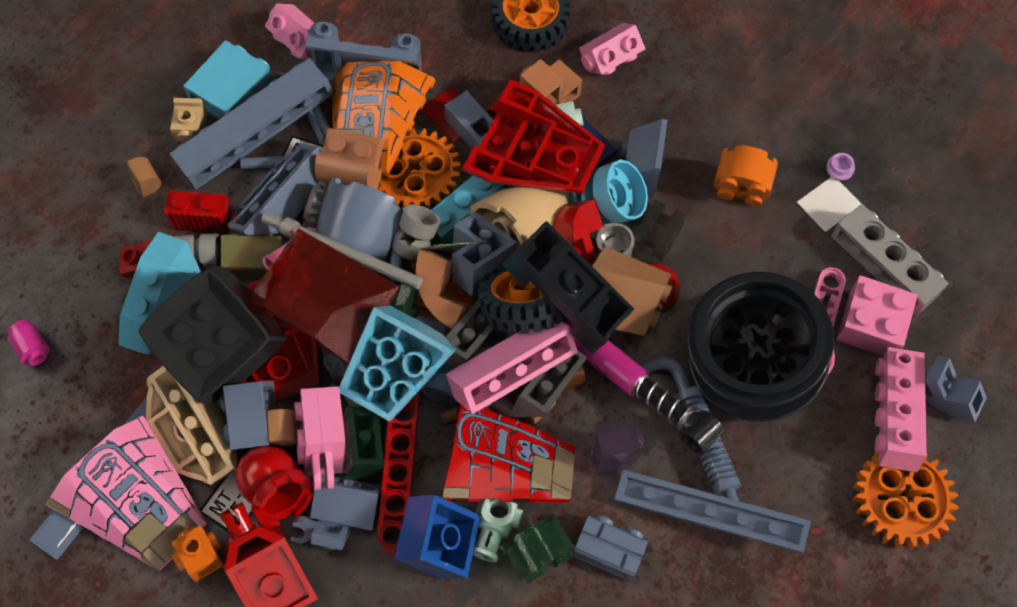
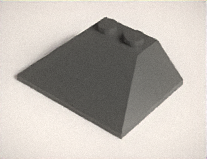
M478 299L445 337L456 349L446 362L450 370H453L514 334L509 333L508 328L501 332L498 331L497 327H490L489 323H486L483 319ZM577 350L578 353L489 405L507 417H544L585 362L587 356Z

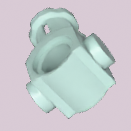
M482 499L481 502H478L475 513L481 516L478 525L481 531L473 550L475 557L488 562H497L498 555L496 553L501 539L508 536L512 527L518 528L523 510L517 508L518 504L500 502L499 499ZM497 506H501L508 511L507 515L502 518H496L490 512Z

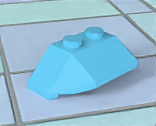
M158 232L140 257L120 314L119 346L146 355L152 353L143 341L138 331L139 328L163 302L190 279L201 273L188 241Z

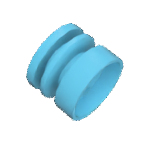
M621 159L595 168L583 194L570 192L571 203L595 199L603 226L609 223L622 224L641 217L646 210L648 201L647 187L643 176L632 163Z

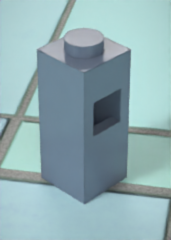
M465 91L445 105L446 122L471 149L475 145L479 147L493 122L489 114L468 91Z

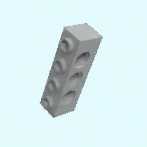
M863 204L859 205L841 220L831 236L879 282L918 294L913 311L915 316L932 303L949 284L938 270L933 269L926 263L916 250L911 249L900 239L897 232L889 229L879 220L874 211L867 209ZM866 236H870L873 240H869ZM886 255L892 256L895 260L889 259ZM908 275L915 277L917 281L912 280Z

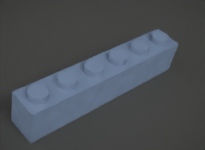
M308 58L296 64L280 78L271 81L266 88L257 94L249 96L244 103L234 110L226 112L221 119L203 128L192 139L181 143L170 155L197 190L332 96L333 91L330 83L313 61Z

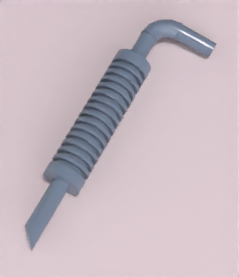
M659 356L639 363L649 373L660 369L669 371L673 375L679 390L674 399H679V403L686 409L691 408L694 412L705 410L710 413L707 404L704 403L705 400L699 387H690L684 369L679 362L671 357ZM719 436L703 454H698L700 461L703 462L702 466L705 468V473H708L707 478L710 479L709 482L712 485L714 494L724 495L726 498L739 501L735 490L742 485L736 476L735 470H733V465H730L732 462L728 459L729 455L726 453V448Z

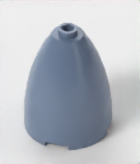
M331 178L322 201L316 233L386 262L391 255V245L396 231L400 229L399 220L406 206L401 209L397 206V202L394 201V197L355 181L343 185L340 184L341 179ZM315 245V272L318 288L323 291L322 296L335 302H339L340 298L347 299L361 289L377 273L372 269Z

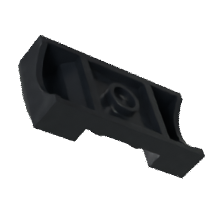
M547 221L502 264L524 287L531 281L575 325L569 333L591 355L606 344L614 330L634 310Z

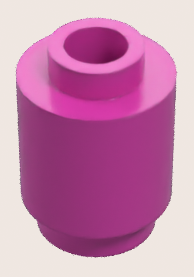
M21 320L8 328V341L22 364L35 366L47 358L50 348L35 324H31L29 320Z

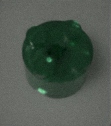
M555 513L550 515L548 519L549 524L544 518L514 536V541L511 542L512 546L510 548L506 542L500 546L501 551L519 581L525 579L529 585L546 573L544 568L549 564L553 563L554 567L557 568L574 556L572 550L575 546Z

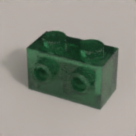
M347 406L342 414L345 433L343 479L374 480L381 468H384L385 452L382 449L381 422L377 414L365 407Z

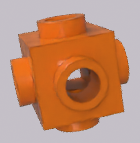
M201 525L196 528L189 527L178 534V539L171 542L176 550L171 555L175 564L181 572L186 569L188 575L195 582L223 567L222 559L217 550L222 548L213 531L207 534Z

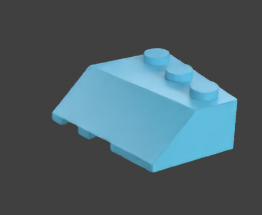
M392 306L374 307L339 386L340 393L382 418L391 421L456 349L442 333Z

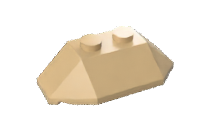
M164 366L147 377V386L149 388L146 402V421L176 472L212 485L236 469L237 449L231 450L230 443L225 442L224 425L227 424V421L216 402L201 403L188 393Z

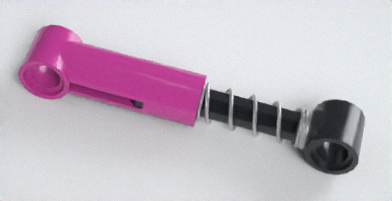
M568 318L563 322L571 330L575 326ZM573 337L577 350L587 356L585 361L628 395L633 396L636 394L637 398L645 399L648 406H654L659 415L668 417L669 423L676 424L682 441L695 453L703 454L724 432L722 424L716 417L705 410L694 412L691 408L686 409L679 403V399L675 400L668 395L669 391L664 392L657 386L658 382L654 384L649 380L650 373L648 370L609 340L591 355Z

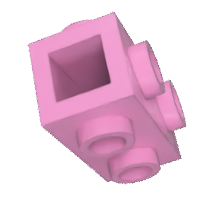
M276 3L275 7L270 11L265 27L273 34L272 36L275 40L285 44L290 49V53L294 57L301 60L312 59L309 49H306L305 44L310 27L315 23L294 4Z
M622 23L579 49L582 54L581 62L584 68L589 73L606 76L616 70L615 67L619 64L635 60L637 54L645 50L636 24Z

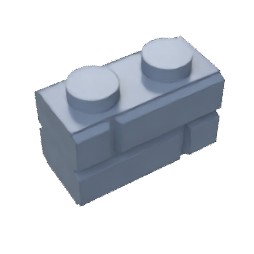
M596 515L593 518L588 516L572 557L632 582L648 541L643 539L641 532L633 528H625L624 531L614 527V522L607 517Z

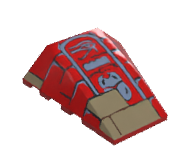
M458 402L454 423L456 424L454 441L441 498L450 502L453 499H467V502H481L482 499H499L500 502H512L513 499H527L528 502H570L576 447L546 432L486 407L471 414Z

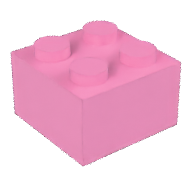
M860 275L850 291L836 340L884 356L887 347L902 349L918 294Z

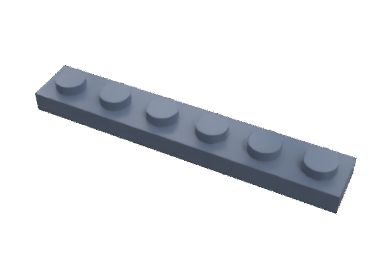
M624 469L614 499L618 503L799 554L804 553L811 525L810 520Z

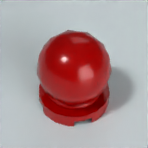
M277 445L253 447L240 458L235 471L236 485L240 495L248 503L252 504L251 509L261 524L268 527L279 526L281 524L278 520L284 519L290 514L296 518L308 507L314 496L311 491L313 482L306 473L298 470L293 456Z

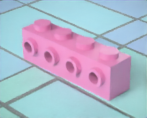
M561 321L558 324L553 322V327L549 329L541 326L542 331L539 332L529 329V334H522L520 331L446 373L445 375L455 400L471 414H474L578 353L573 336L569 333L571 331L570 327Z
M887 347L883 358H878L875 368V375L880 376V382L877 384L875 391V400L880 401V408L877 409L875 416V426L879 427V434L875 441V453H879V466L918 472L927 456L925 353Z

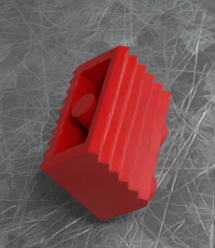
M169 190L164 213L173 230L178 228L179 231L182 229L187 231L189 229L191 232L193 230L196 232L201 230L202 233L204 231L208 233L211 231L216 233L218 231L219 234L222 232L227 234L229 232L228 224L232 217V208L227 194Z

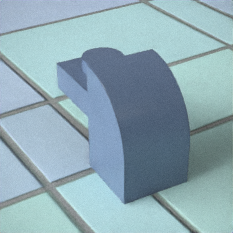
M938 355L933 366H930L926 372L925 400L931 406L949 416L976 422L987 399L981 381L956 375L950 358Z

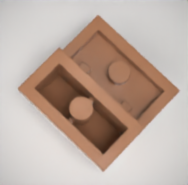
M328 128L322 154H316L315 176L317 182H324L328 187L331 178L336 177L341 179L340 184L343 185L355 181L378 190L382 173L378 166L385 140Z

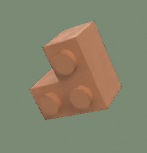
M540 59L535 64L525 67L520 74L521 84L539 91L555 105L574 101L581 95L582 79L561 60L556 61L553 65H547Z

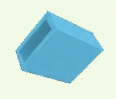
M225 40L183 87L187 98L202 99L207 113L219 120L226 112L237 108L249 96L257 94L273 80L270 66L266 61L261 58L256 59L249 55L240 45L234 46Z

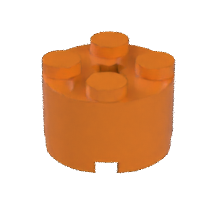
M736 145L733 151H728V147L724 148L714 180V187L718 190L717 196L724 200H733L736 197L744 199L747 205L761 206L762 201L767 200L771 195L778 161L774 158L772 162L767 158L768 152L756 147Z

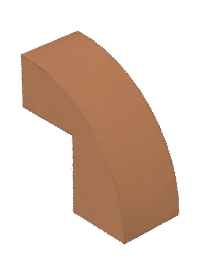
M419 250L416 275L423 278L422 285L418 289L421 298L428 310L440 322L453 329L469 311L471 306L444 296L452 273V259L431 251Z

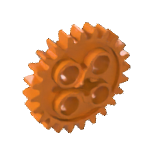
M412 128L410 135L406 136L405 134L403 138L404 145L388 175H381L378 190L394 197V201L397 202V206L400 208L407 205H419L432 210V204L438 205L442 198L445 199L450 195L449 191L453 192L457 189L455 182H461V175L459 173L462 171L459 153L455 152L454 144L448 145L445 136L438 140L436 131L427 136L425 128H423L420 135H416L415 129ZM414 152H420L418 155L415 156L410 155ZM436 167L441 168L438 171H430ZM401 171L397 175H391L393 172ZM415 187H422L418 191H412Z
M879 453L873 455L871 458L872 462L867 460L863 464L864 470H860L856 475L860 481L853 485V489L861 493L857 494L853 501L862 503L856 514H866L867 518L862 524L863 526L869 524L875 526L871 533L873 536L882 532L884 534L883 543L894 538L896 548L902 546L904 541H906L909 550L917 545V542L922 548L929 544V540L935 543L941 538L940 534L944 535L950 530L947 524L951 525L956 520L950 513H954L959 509L958 505L950 501L959 495L956 492L949 491V488L955 482L953 480L945 481L943 478L948 470L938 471L936 469L939 460L936 459L929 463L926 456L918 472L879 466ZM913 476L920 478L924 483V487L916 485ZM882 477L890 479L893 483V488L887 487L882 482ZM878 495H879L880 497H884V498H888V499H887V500H880V499L878 498ZM923 495H931V496L933 497V499H932V498H929V497H922V496H923ZM886 507L894 509L897 512L898 519L890 517L887 514ZM918 507H922L928 512L929 519L919 514Z

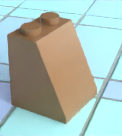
M605 246L592 267L634 308L633 312L615 330L645 336L648 327L655 328L661 311L656 310L659 302L666 303L672 286L667 283L671 274Z

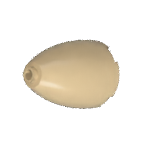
M514 185L492 193L471 205L470 215L474 212L480 214L517 241L518 249L545 221L553 227L559 210L571 204L570 192Z

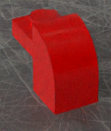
M595 199L573 202L561 208L553 224V228L592 266L597 258L589 234L603 227Z

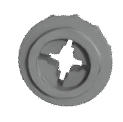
M319 181L318 186L313 185L303 215V219H306V226L313 227L317 224L322 201L327 190V184Z

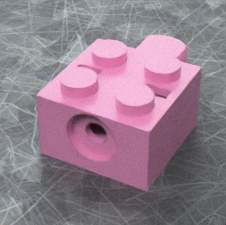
M339 387L301 389L300 402H294L298 444L296 446L297 464H303L304 473L307 476H312L314 491L321 490V475H325L326 488L334 489V474L343 472L345 433Z

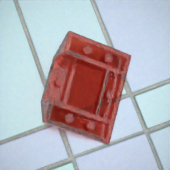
M298 228L249 296L246 303L271 319L276 316L316 340L326 352L349 364L373 308L388 306L400 287Z

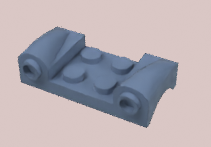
M317 22L310 27L305 47L310 50L313 63L329 82H332L333 77L347 62L401 61L422 71L420 40L414 35L399 34L393 38L391 48H384L378 45L369 46L350 41L341 42L338 37V29L332 23Z

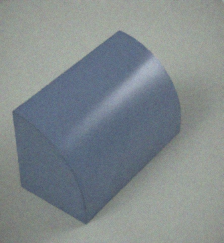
M321 475V490L314 491L310 518L373 530L380 510L382 485L334 475V489H327L325 475Z

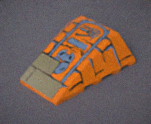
M401 61L347 62L332 79L333 129L385 140L378 169L382 170L381 175H388L404 145L403 138L406 132L411 131L414 125L413 119L418 109L423 108L426 102L425 95L429 88H433L436 80L434 77Z

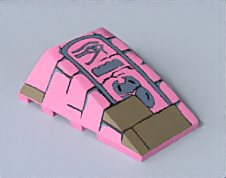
M144 416L114 429L62 477L45 504L158 571L173 559L171 555L176 550L171 542L178 539L179 533L189 527L196 528L201 525L204 529L207 526L205 519Z

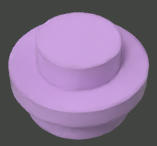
M838 153L829 158L826 169L832 178L847 180L853 175L855 164L850 155Z

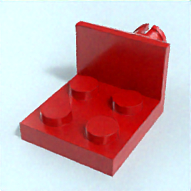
M243 502L232 506L239 519L238 521L234 519L229 508L219 515L230 532L222 557L224 570L244 607H305L318 599L280 527H268L259 521H251Z

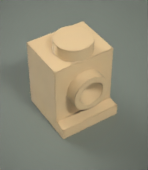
M174 98L170 130L175 141L187 142L205 128L207 111L202 99Z

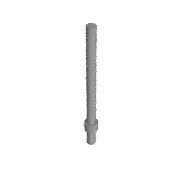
M265 212L262 216V223L279 229L280 233L287 237L302 239L413 288L419 289L422 285V277L304 228L296 220L289 217L283 219L269 212Z

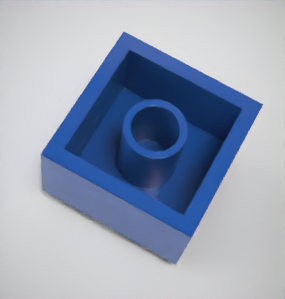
M436 495L408 497L394 561L440 579L468 578L480 515Z

